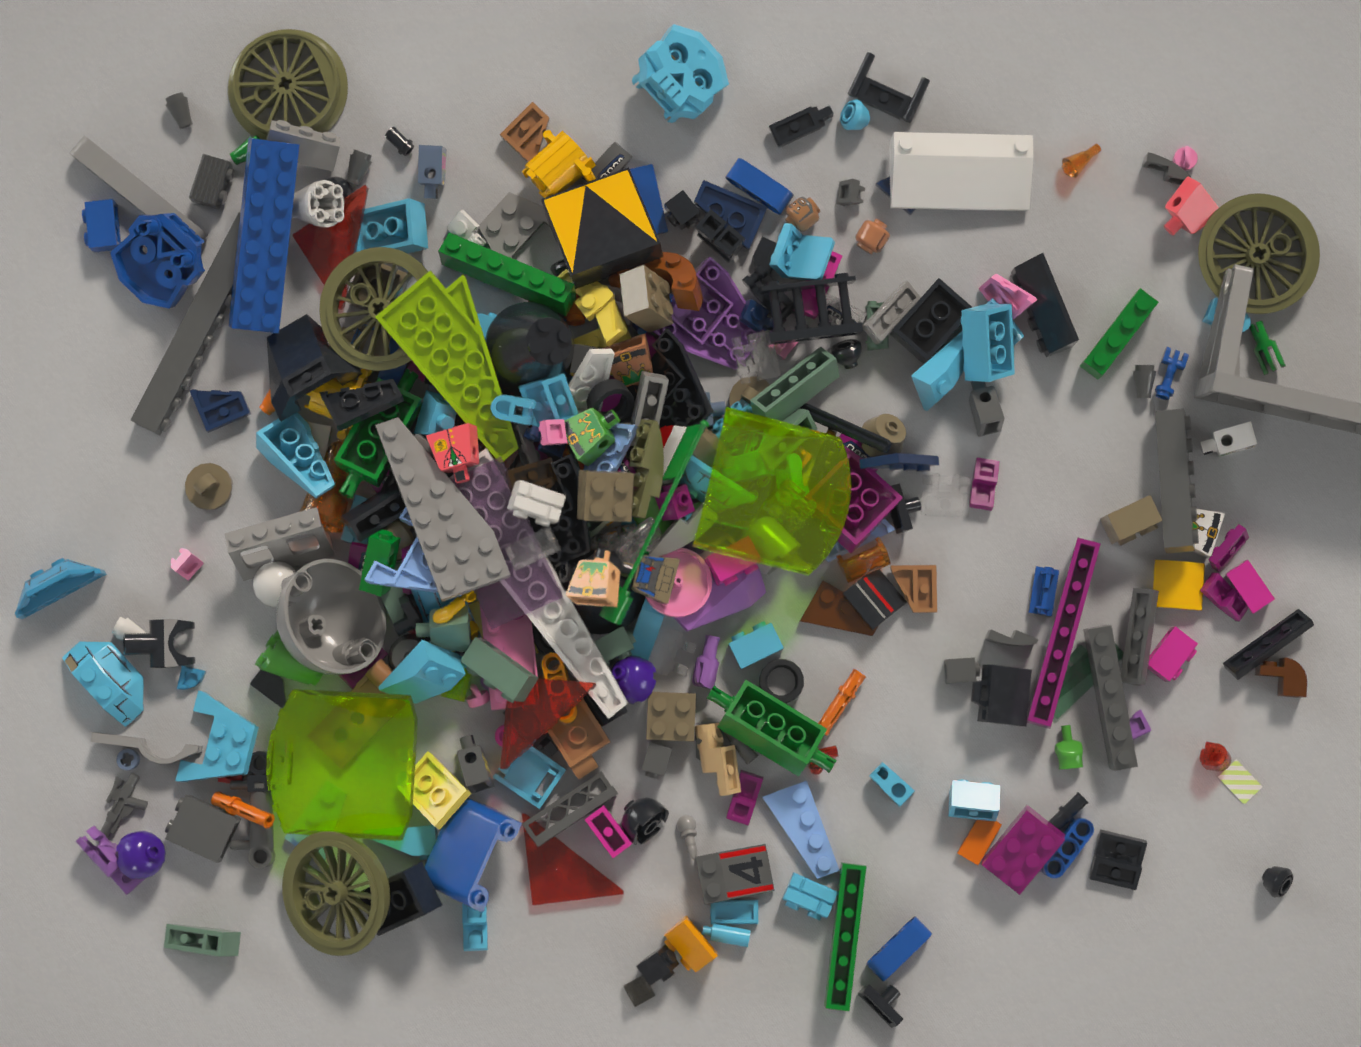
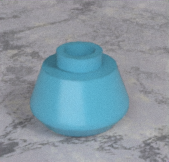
M860 100L849 101L843 107L840 122L844 129L861 130L869 124V110Z

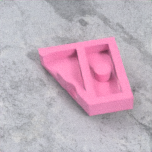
M998 274L992 276L979 288L988 302L993 298L998 304H1012L1013 321L1037 301L1036 297Z

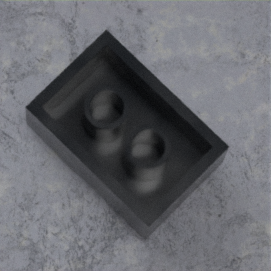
M938 278L892 329L890 335L919 361L925 364L960 327L962 310L972 308V306Z
M422 862L388 877L390 888L389 909L384 923L377 932V936L443 906ZM370 887L361 892L371 893ZM360 898L363 902L371 906V899Z

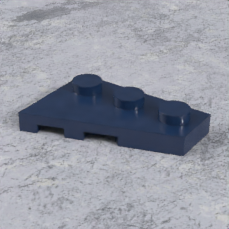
M703 180L694 200V203L706 214L712 209L727 222V227L730 225L745 238L744 247L748 251L750 250L768 207Z
M895 453L859 459L860 469H903V471L916 470V472L930 471V467L939 465V456Z

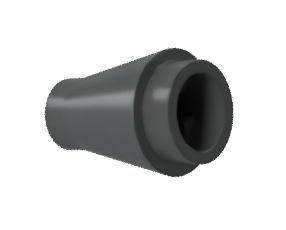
M183 92L165 98L167 102L165 106L177 122L179 128L183 129L191 126L193 123L190 116L188 98L184 97Z
M354 149L353 154H350L347 182L360 185L362 178L372 163L370 161L372 155Z
M1135 365L1133 375L1137 398H1151L1156 375L1154 365Z

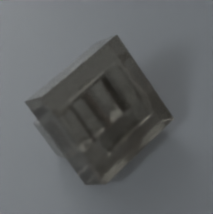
M643 975L623 985L634 1007L656 996Z

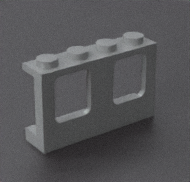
M317 507L224 533L228 554L243 581L253 579L258 569L270 562L280 561L295 567L335 555L329 531H325L320 521ZM306 533H314L313 536L287 542L289 538ZM261 546L268 547V549H264L243 556L241 555V552L247 551Z

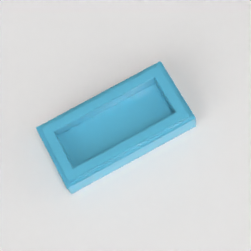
M726 900L711 903L710 923L758 924V900Z

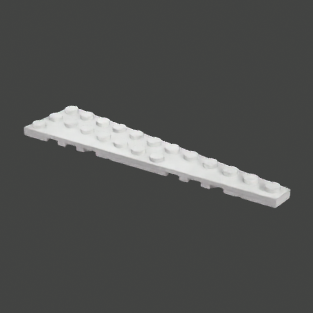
M485 448L479 453V464L467 468L470 481L456 483L454 474L449 479L494 531L510 573L509 578L500 582L609 719L626 706L628 702L572 600L566 596L567 591L559 580L527 519L513 516L514 511L507 509L512 495L511 490L489 450Z

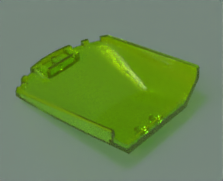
M726 407L705 500L692 547L809 576L834 548L844 527L849 510L851 472L842 439L798 425Z
M293 689L288 695L289 698L284 707L280 708L277 716L279 717L275 728L271 731L266 760L268 791H271L272 808L278 815L283 832L286 834L312 835L318 832L331 831L344 834L350 838L403 840L413 813L418 718L411 695Z

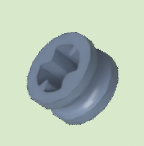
M123 749L118 753L116 761L121 769L133 770L139 765L140 756L133 749ZM126 753L134 757V760L131 761V766H128V763H123Z

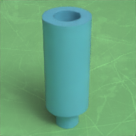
M713 923L712 927L703 925L702 935L710 936L711 941L748 947L751 930Z

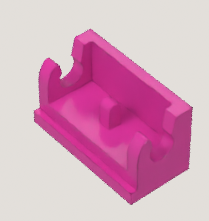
M1249 560L1241 562L1225 573L1252 614L1275 600Z

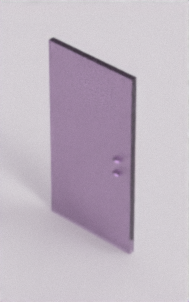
M501 457L468 471L470 478L468 482L456 483L455 478L451 479L454 485L494 531L510 573V577L474 590L491 629L563 598L528 516L527 519L513 516L514 511L507 509L512 494L505 474L507 469Z

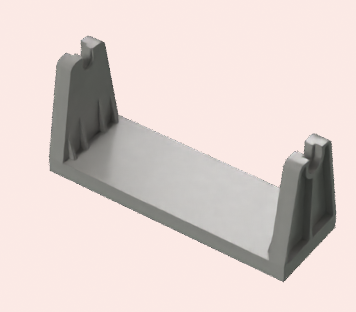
M1236 264L1233 265V269L1228 268L1223 277L1194 398L1361 435V403L1240 377V341L1253 268Z

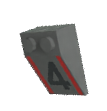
M766 844L695 857L705 905L775 891Z

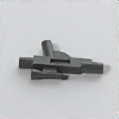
M134 773L130 774L121 790L118 788L124 780L116 777L113 788L106 799L108 803L112 799L115 801L111 810L108 811L106 821L101 829V832L107 838L110 832L112 834L115 833L122 818L129 816L134 808L146 810L148 801L130 797L140 776Z

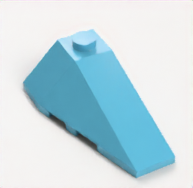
M963 331L911 375L925 411H928L955 386L964 372Z
M298 412L282 422L278 418L256 432V448L273 466L317 499L335 487V482L328 466L320 454L319 446L312 436L311 428Z

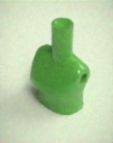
M1071 725L1061 726L1063 741L1055 745L1059 770L1083 767L1082 743L1072 740Z

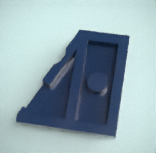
M190 390L208 433L251 415V411L241 391Z

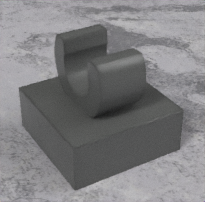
M859 180L839 181L838 205L848 206L863 203L864 200L859 199L858 194L865 191V188L860 186Z

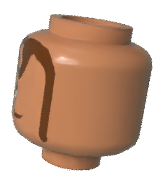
M875 219L874 222L870 220L864 221L855 236L858 242L856 245L871 255L873 252H881L890 238L889 232L885 230L887 225L878 219Z

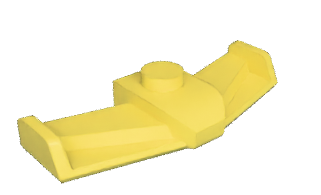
M567 269L558 276L572 283ZM596 281L575 289L576 294L580 296L575 301V304L589 321H592L595 317L597 318L605 342L609 347L627 333L614 299L615 295L608 286Z

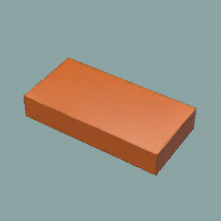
M976 820L957 853L972 863L979 865L1002 824L997 821Z

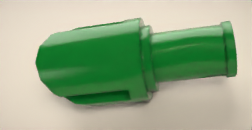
M1258 321L1256 325L1259 332L1254 324H1251L1249 329L1256 343L1253 349L1263 374L1267 375L1269 372L1261 355L1262 352H1264L1273 372L1278 369L1270 349L1273 348L1281 368L1286 365L1276 341L1269 339L1263 321Z

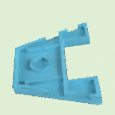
M198 690L193 711L214 716L203 764L180 760L175 781L188 782L248 774L259 727L237 712L232 711L208 693Z

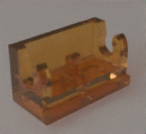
M880 537L875 538L877 543L875 547L843 560L841 554L836 556L838 565L848 583L891 564L887 549Z

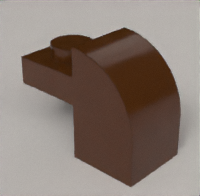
M1284 657L1279 658V666H1277V662L1264 661L1263 665H1258L1255 668L1256 676L1278 677L1277 696L1307 697V675L1297 661Z

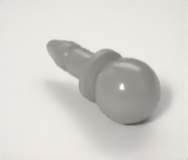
M685 815L679 818L677 828L681 832V839H685L689 855L692 859H696L697 847L695 846L694 839L697 835L695 831L696 822L691 816Z

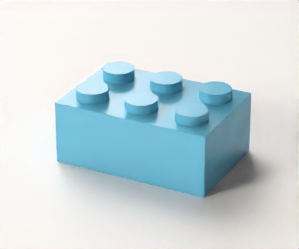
M984 304L962 310L961 325L963 330L962 348L964 350L963 370L965 381L990 382L1014 375L1012 304Z

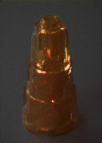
M337 439L336 442H332L323 459L332 475L335 487L317 499L307 492L299 511L317 507L320 521L325 531L330 533L343 532L345 524L341 516L347 512L348 495L343 496L339 493V490L349 474L337 468L334 461L344 439Z

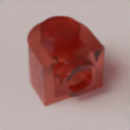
M1206 742L1205 749H1202L1200 752V762L1206 770L1224 771L1231 764V755L1223 745Z

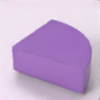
M1141 709L1136 711L1129 719L1133 740L1152 731Z

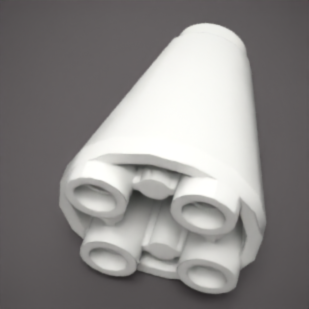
M320 180L295 192L292 218L324 228L341 222L344 219L342 187L338 184L335 185L331 181Z

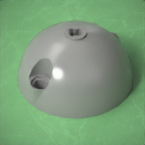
M319 559L303 566L295 574L285 578L281 584L282 591L276 609V623L280 638L287 651L295 660L316 672L341 675L361 670L376 658L385 639L386 615L382 600L379 596L359 590L362 572L351 564L335 559Z

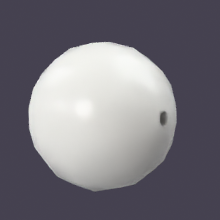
M280 561L270 562L261 566L253 580V590L256 597L264 605L277 608L282 591V581L297 571L288 563Z

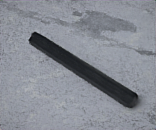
M808 403L799 408L809 410L814 422L881 452L887 453L892 446L889 439Z

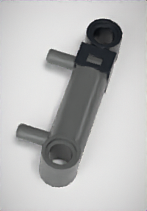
M265 751L254 752L249 766V770L254 775H247V780L230 781L231 790H247L249 792V805L273 814L275 775H268V773L274 768L275 761L273 756ZM260 756H263L267 762L266 767L262 770L256 766V760ZM250 821V840H232L230 842V849L250 850L248 861L251 866L257 869L269 867L275 861L276 856L274 851L273 825L266 829ZM259 850H264L267 853V860L264 863H260L256 858Z

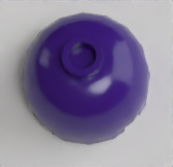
M634 655L620 661L618 660L613 665L611 673L629 704H635L638 701L643 702L651 695L656 684V680L653 679V672L656 673V669L652 662Z
M138 831L129 833L120 840L116 848L119 858L116 860L121 872L131 879L151 877L160 871L165 862V846L161 839L151 832Z

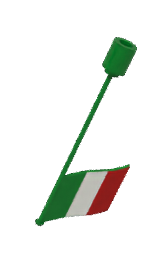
M702 420L699 425L689 427L670 425L660 428L664 454L663 480H675L624 586H619L617 607L603 606L599 615L615 624H622L633 601V598L630 596L631 592L627 589L706 426L709 427V423L706 420Z

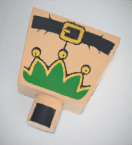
M597 549L594 560H581L578 563L566 592V596L576 605L617 607L620 571L611 562H608L610 557L609 551Z

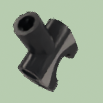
M176 619L149 620V633L123 635L124 655H150V668H173L195 664V657H186V655L179 654L173 645L176 634L184 630L195 629V622Z

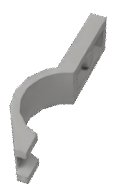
M92 732L91 742L139 748L141 754L149 761L158 764L177 763L180 760L202 752L203 746L185 744L182 751L176 756L163 759L150 751L144 738Z

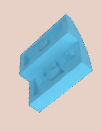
M564 373L519 386L522 398L536 401L535 409H532L531 414L533 417L532 426L539 427V422L543 420L564 419L565 421L579 414Z

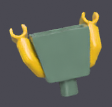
M474 590L462 594L461 597L457 596L450 604L443 608L432 609L430 611V623H416V637H431V643L452 652H466L471 644V640L478 637L479 631L475 621L469 620L468 604H465L466 601L470 603L476 599Z

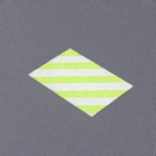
M1237 759L1218 776L1244 805L1263 787Z

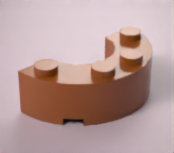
M662 252V258L643 264L669 283L677 308L693 311L700 310L703 299L696 271L690 261L677 253ZM625 269L611 274L608 279L610 286L621 288L619 274L632 269Z

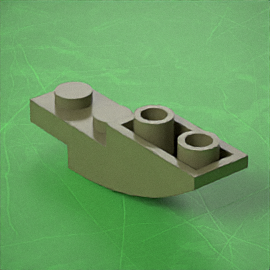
M641 419L636 430L635 445L630 453L631 460L629 466L637 468L633 477L632 517L645 519L650 498H659L664 471V454L658 421Z

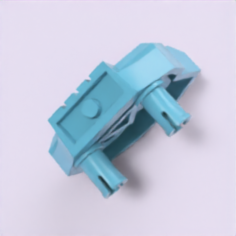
M675 24L667 29L660 41H656L638 58L640 72L632 78L633 85L639 82L636 88H644L665 110L664 118L671 117L668 120L669 123L676 122L680 117L695 119L713 102L714 95L729 85L721 54L700 32Z

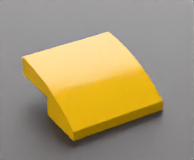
M1155 560L1153 590L1159 591L1157 607L1202 611L1203 593L1200 589L1204 585L1205 563Z

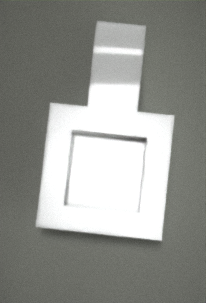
M464 210L459 211L446 227L452 234L483 247L487 243L476 232L479 225Z

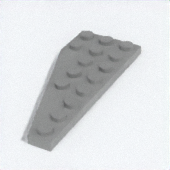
M397 417L375 425L441 601H446L509 578L510 573L494 531L449 477L439 469L438 464L403 422Z

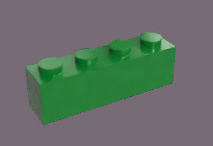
M1139 288L1080 364V367L1099 380L1159 302Z

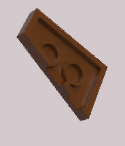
M824 580L821 582L799 621L873 636L878 628L877 626L874 630H871L843 597V591Z

